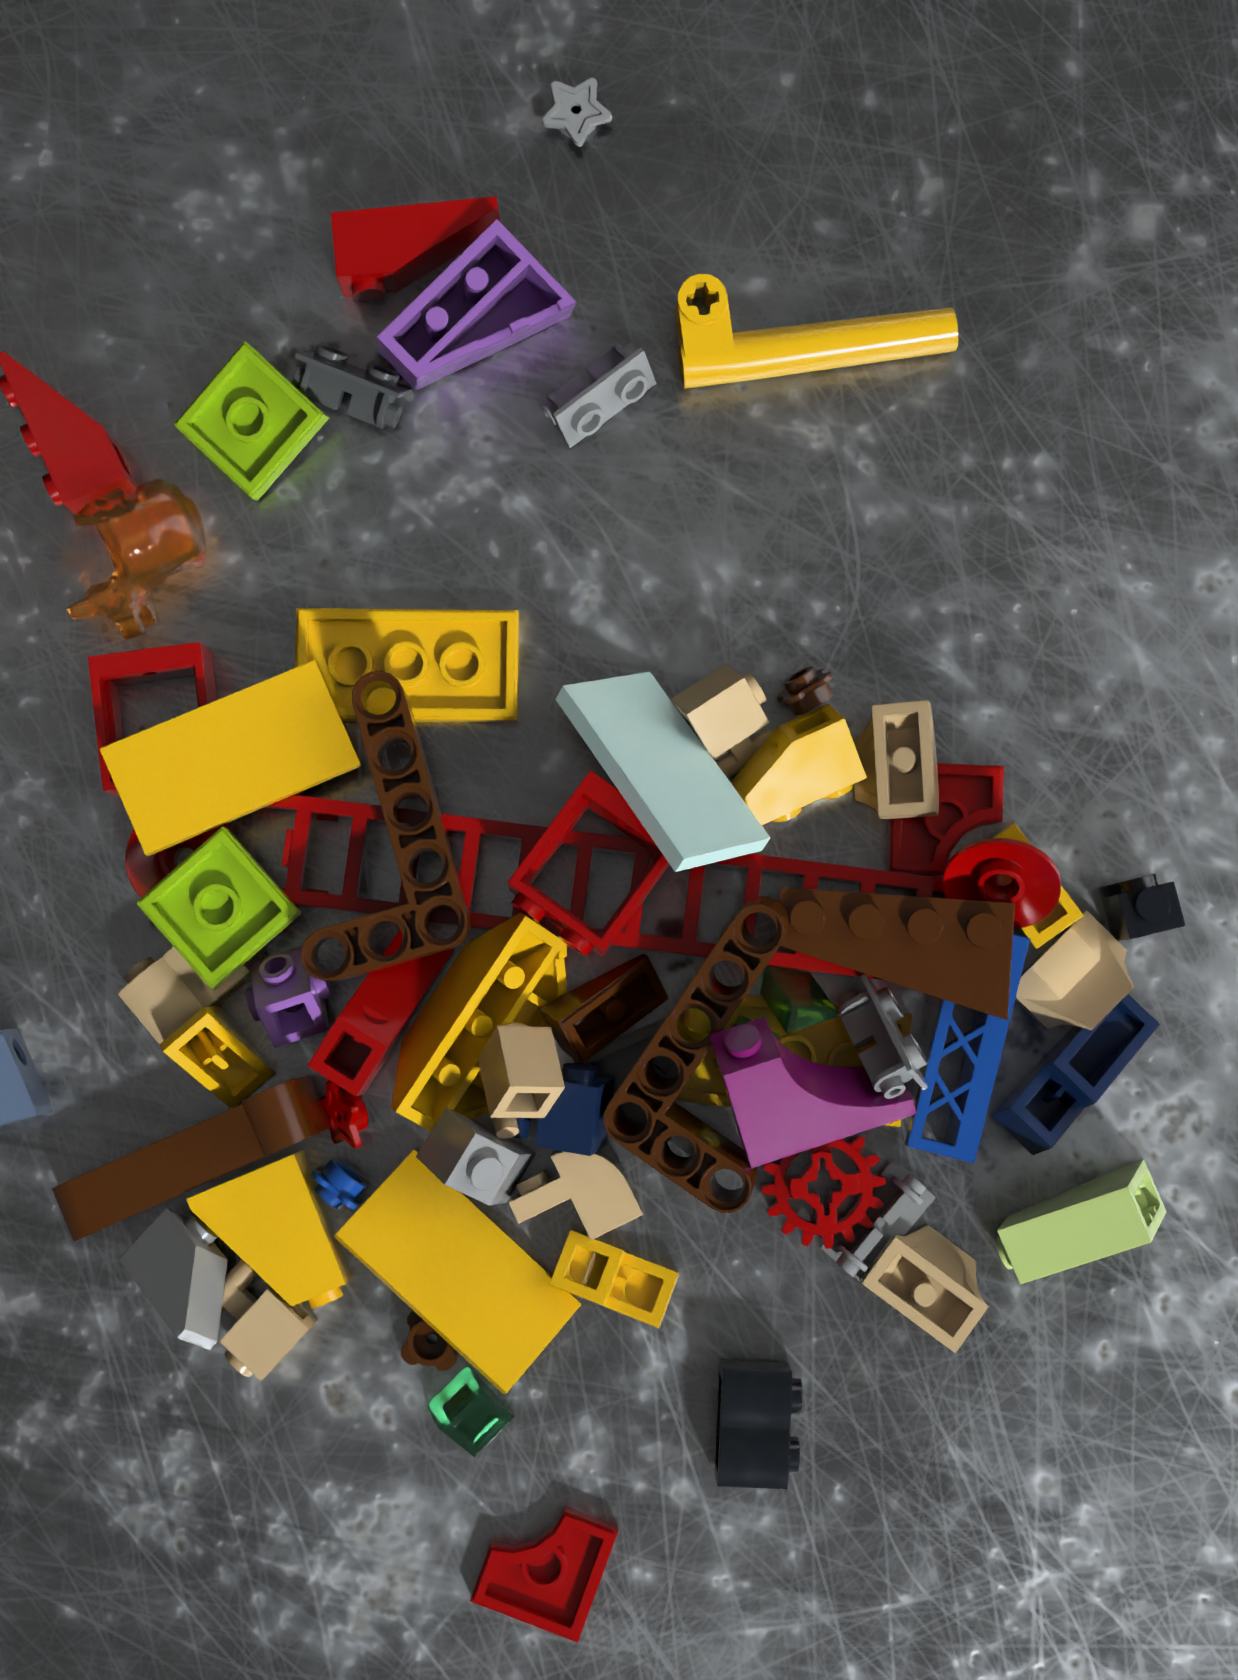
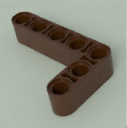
M371 671L360 677L352 691V705L408 904L331 925L311 933L303 943L301 962L311 976L323 981H341L453 949L466 940L471 930V916L409 697L399 680L390 673L383 671ZM378 688L392 689L395 692L396 700L390 711L379 715L368 712L367 700L374 690ZM394 742L408 744L411 747L409 763L400 770L392 771L385 769L382 764V755L388 745ZM409 797L423 798L427 804V814L424 820L416 826L407 827L401 825L398 820L397 811L403 800ZM432 851L440 854L443 860L441 875L432 882H419L413 874L415 859L424 852ZM440 907H451L459 917L458 929L453 936L447 939H437L429 930L428 921L430 915ZM393 922L402 933V943L395 953L384 956L375 949L373 935L380 925ZM335 938L342 943L346 957L339 969L329 972L320 966L317 953L323 942Z
M758 896L749 900L736 914L607 1105L603 1115L605 1130L616 1143L720 1213L738 1211L748 1203L757 1180V1167L751 1168L744 1149L674 1101L711 1048L712 1044L709 1035L724 1029L786 936L789 929V916L786 908L778 900L767 896ZM755 912L769 915L775 923L776 934L767 940L753 937L746 927L747 916ZM720 961L736 963L743 973V982L735 987L721 984L714 974L715 963ZM690 1008L703 1011L711 1022V1029L704 1033H695L689 1030L683 1021V1011ZM656 1056L671 1058L678 1067V1077L664 1079L658 1076L652 1068L651 1058ZM633 1102L639 1105L645 1111L647 1122L643 1124L628 1122L621 1113V1104ZM672 1136L687 1138L693 1144L695 1154L689 1157H680L674 1154L669 1148L668 1138ZM722 1169L733 1170L741 1177L743 1186L735 1190L726 1189L717 1182L715 1172Z
M310 1075L291 1079L242 1100V1104L52 1188L73 1241L331 1128V1123Z

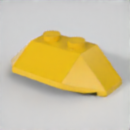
M521 912L465 944L402 1039L391 1108L430 1132L446 1107L471 1120L488 1113L489 1110L478 1056L496 1026L522 1023L530 1027H549L540 1010L566 993L564 958L567 957V944Z

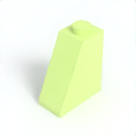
M1144 1159L1008 1215L997 1230L999 1234L996 1238L997 1250L1004 1266L1008 1270L1014 1269L1021 1285L1151 1243L1167 1211Z

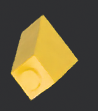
M303 1150L186 1199L190 1210L291 1307L308 1300L311 1309H314L343 1296L340 1286L345 1285L353 1277L340 1242L334 1237L336 1231L325 1203L314 1190L317 1183L311 1176L312 1171Z

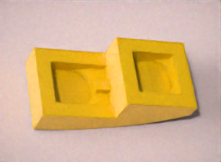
M570 1230L549 1285L660 1329L679 1273L626 1253L622 1249L596 1239L590 1240L588 1236Z

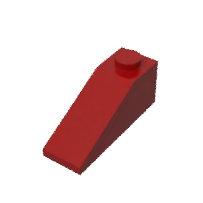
M497 196L331 212L336 277L344 297L352 296L359 301L379 300L385 296V293L399 292L464 252L496 219L500 221Z

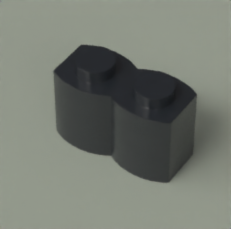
M719 1360L715 1437V1479L718 1487L787 1489L789 1473H798L800 1443L799 1437L790 1436L791 1414H801L802 1381L801 1379L792 1378V1370L788 1363Z

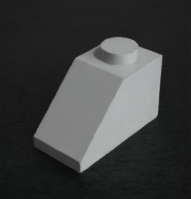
M446 1107L416 1157L444 1185L490 1206L507 1203L516 1188L515 1184L521 1180L536 1153L509 1138H498L495 1131Z
M166 1208L123 1253L119 1260L176 1338L210 1350L218 1341L228 1259L214 1243L218 1236L198 1216L193 1213L188 1218Z

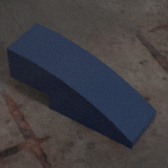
M1127 994L1092 1030L1073 1026L992 1114V1117L1032 1155L1053 1148L1084 1108L1095 1104L1160 1024Z

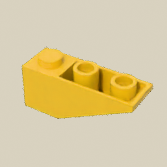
M828 703L777 726L730 783L759 823L764 825L770 821H787L797 816L801 812L802 807L821 798L834 799L843 796L853 788V784L866 779L867 776L845 718Z

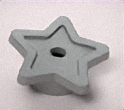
M591 77L575 87L559 81H553L550 89L554 105L543 117L542 126L559 129L561 133L570 137L576 146L580 147L584 144L587 135L593 132L597 125L611 122V112L597 101V80ZM573 106H579L581 108V112L578 114H574L571 111V108Z

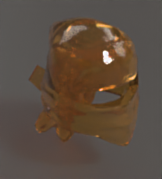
M154 479L152 481H145L136 487L134 502L121 488L117 487L109 493L96 498L94 502L87 503L79 512L72 514L76 526L96 524L109 551L115 571L108 582L91 585L86 591L85 599L67 607L68 615L76 620L98 615L111 618L125 640L141 636L146 633L144 627L157 624L159 619L152 597V589H156L164 584L171 575L187 569H199L206 563L207 546L202 517L193 500L182 494L178 486L170 484L166 480Z

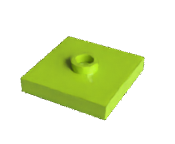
M244 341L173 425L248 496L258 501L327 422L329 417L251 344Z
M224 826L136 902L209 988L214 990L302 913L230 830Z

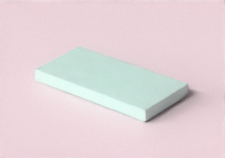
M650 672L562 686L555 700L675 872L763 850L770 840V836Z

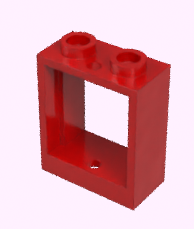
M201 642L88 656L100 772L104 792L117 797L120 796L100 752V748L124 739L119 686L194 676L198 708L218 700L212 651Z
M590 770L507 883L509 891L516 895L511 904L537 923H540L544 916L563 929L558 937L582 956L587 957L590 951L593 950L603 957L670 864L619 790ZM588 808L656 855L600 933L532 885Z

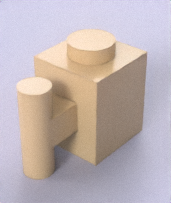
M727 663L670 699L713 759L728 750V754L715 761L728 780L739 773L772 734L766 728L751 739L749 738L750 735L770 723L760 706L767 699L761 687L749 672L742 676Z
M522 1023L496 1026L478 1056L489 1115L490 1118H493L496 1136L500 1139H508L519 1133L516 1118H545L564 1090L565 1085L551 1027H530Z
M241 1259L225 1277L221 1314L227 1310L238 1321L219 1342L227 1349L225 1352L227 1361L239 1373L246 1377H250L253 1374L262 1381L318 1319L301 1303L291 1307L272 1287H269L259 1299H256L246 1287L258 1274Z

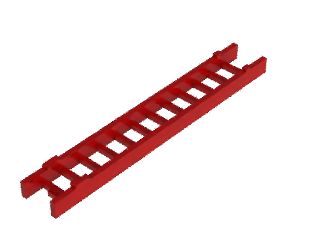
M292 795L264 807L267 809L296 812L294 829H286L281 864L283 867H288L286 886L281 888V890L295 905L370 915L408 904L402 879L398 903L358 898L368 822L386 824L381 806ZM398 808V820L401 825L407 827L416 826L424 820L427 812ZM312 814L317 815V820L338 822L339 818L352 820L342 895L328 894L329 891L307 888L306 891L302 890ZM442 814L447 832L465 834L459 877L471 916V928L491 930L519 914L521 911L513 906L512 917L470 912L480 836L522 841L519 867L548 827ZM571 830L560 845L562 847L578 848L570 912L580 920H584L592 851L635 856L630 891L647 869L649 858H655L656 855L632 838ZM753 853L706 864L747 870L743 906L749 900L759 896L762 872L803 877L802 889H817L818 880L858 884L860 893H875V887L916 892L915 896L932 897V894L945 896L943 892V878ZM421 854L415 859L413 864V874L416 879H418ZM705 865L690 868L681 939L639 934L642 902L626 924L625 932L621 931L611 946L707 958L716 944L696 941ZM438 908L430 915L428 922L459 926V917L455 910ZM757 912L749 914L746 918L747 930L753 937ZM540 921L538 923L557 937L563 930L552 922ZM593 928L599 933L602 931V929ZM776 951L767 966L858 978H861L860 976L864 974L794 951V954ZM867 975L869 979L886 981L874 976Z

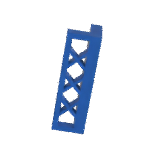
M1013 935L1008 1020L976 1010L972 1029L962 1034L952 1017L955 1003L944 999L940 1000L926 1056L928 1064L924 1066L922 1072L929 1088L923 1090L920 1086L918 1088L914 1104L916 1114L911 1116L905 1140L907 1147L975 1163L1030 942L1029 938ZM950 1028L956 1039L945 1045L948 1029ZM961 1046L965 1053L959 1082L958 1085L948 1090L938 1073L942 1057ZM936 1083L941 1095L931 1100ZM947 1103L951 1109L944 1142L922 1137L927 1114Z

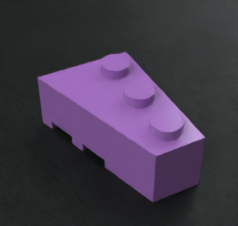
M496 219L377 336V351L417 391L571 317L576 301L504 225Z

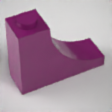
M765 1017L709 1035L735 1124L751 1168L916 1114L914 1100L906 1083H904L906 1089L902 1094L886 1099L882 1092L874 1090L864 1066L837 1067L804 1059L788 1050L778 1041L769 1028Z

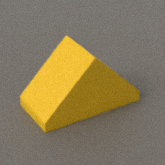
M221 1006L203 1007L160 1044L162 1051L230 1109L236 1107L275 1073L271 1065Z

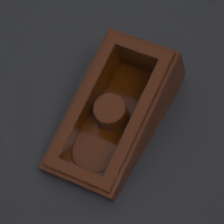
M643 953L561 995L540 1011L548 1026L552 1028V1033L560 1048L578 1063H583L668 1000L669 997L649 957Z

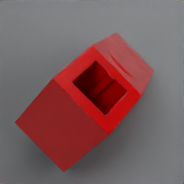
M1 352L0 364L5 374L0 376V388L11 407L19 406L27 423L20 426L21 434L33 456L38 457L42 455L49 473L42 476V480L54 504L57 507L64 504L80 518L138 492V487L118 443L106 429L6 352Z
M400 930L382 955H391L400 948L402 943V933ZM455 949L370 972L341 1011L307 1066L356 1097L365 1094Z

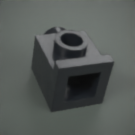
M1156 874L1099 887L1110 933L1117 941L1130 940L1186 926L1174 881L1158 884Z

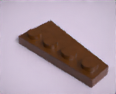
M788 887L780 888V903L786 908L789 916V929L780 946L1008 1020L1015 903Z

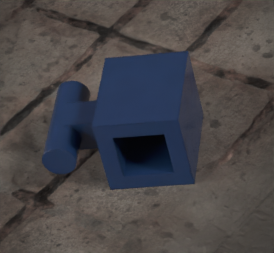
M565 1063L563 1064V1069H561L565 1085L564 1090L545 1118H534L538 1119L535 1146L591 1156L607 1145L608 1134L603 1125V1115L612 1099L614 1078L597 1075V1067L589 1064ZM516 1118L519 1133L513 1138H528L531 1118Z

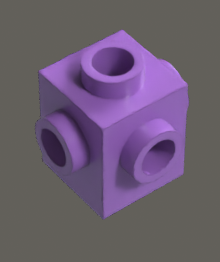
M302 946L282 953H275L267 958L250 963L252 987L245 989L246 1002L254 1021L261 1020L275 1048L329 1030L325 998L333 996L330 981L314 978L305 970L301 962Z

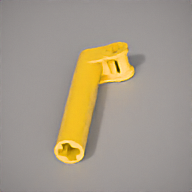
M699 273L690 276L683 282L678 292V302L675 308L678 334V361L683 389L955 352L958 347V324L952 307L732 332L728 295L725 286L718 278L710 274ZM694 298H703L704 305L710 307L707 315H699L697 306L692 305Z

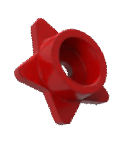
M328 1080L326 1082V1096L321 1097L320 1100L332 1126L329 1129L333 1143L337 1144L345 1140L354 1149L362 1147V1141L358 1132L367 1128L368 1113L361 1096L356 1097L344 1089L340 1090L337 1084Z

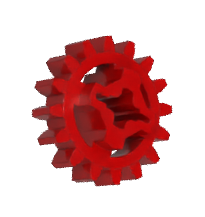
M856 1136L849 1143L845 1142L844 1138L809 1149V1162L798 1175L786 1176V1172L791 1162L800 1153L782 1158L778 1163L770 1162L763 1164L762 1168L774 1175L773 1182L761 1185V1193L775 1195L776 1201L766 1211L769 1217L778 1216L782 1213L786 1216L780 1228L783 1234L787 1235L798 1227L801 1229L802 1245L808 1247L815 1234L821 1235L826 1249H832L834 1234L841 1233L849 1243L855 1241L852 1226L857 1222L868 1229L873 1226L872 1221L865 1212L868 1207L883 1208L884 1202L872 1195L874 1187L886 1184V1178L871 1174L870 1168L875 1166L880 1161V1158L876 1153L865 1156L861 1155L860 1150L865 1143V1139L862 1136ZM830 1147L837 1148L846 1153L853 1160L858 1171H841L833 1164ZM820 1158H822V1166L825 1168L827 1175L831 1179L838 1181L836 1188L828 1190V1199H825V1211L818 1194L814 1190L807 1189L808 1182L817 1180V1171L820 1170ZM860 1193L852 1210L837 1220V1208L848 1195ZM787 1199H804L813 1207L815 1222L799 1216L790 1207Z

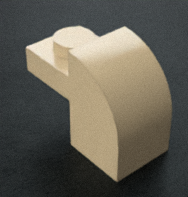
M559 1150L553 1151L551 1158L559 1174L550 1178L545 1169L515 1184L519 1194L511 1197L509 1201L511 1210L518 1224L571 1198L590 1240L643 1215L642 1207L626 1174L611 1157L601 1151H597L591 1156Z

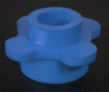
M331 1158L324 1168L319 1166L311 1173V1176L318 1182L314 1188L315 1192L332 1207L341 1210L346 1205L355 1210L362 1203L359 1196L366 1189L367 1184L353 1170L339 1160Z

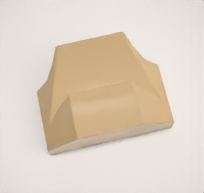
M929 700L872 705L870 724L853 740L867 776L866 779L854 784L855 801L875 809L880 819L938 816L939 786L936 742Z
M1087 910L1082 912L1083 917L1067 927L1021 974L1015 1001L1044 1030L1060 1025L1077 1026L1092 1030L1135 987L1124 962L1127 950Z
M928 1224L906 1236L892 1235L859 1279L861 1284L955 1354L989 1307L978 1291L976 1279L977 1261Z

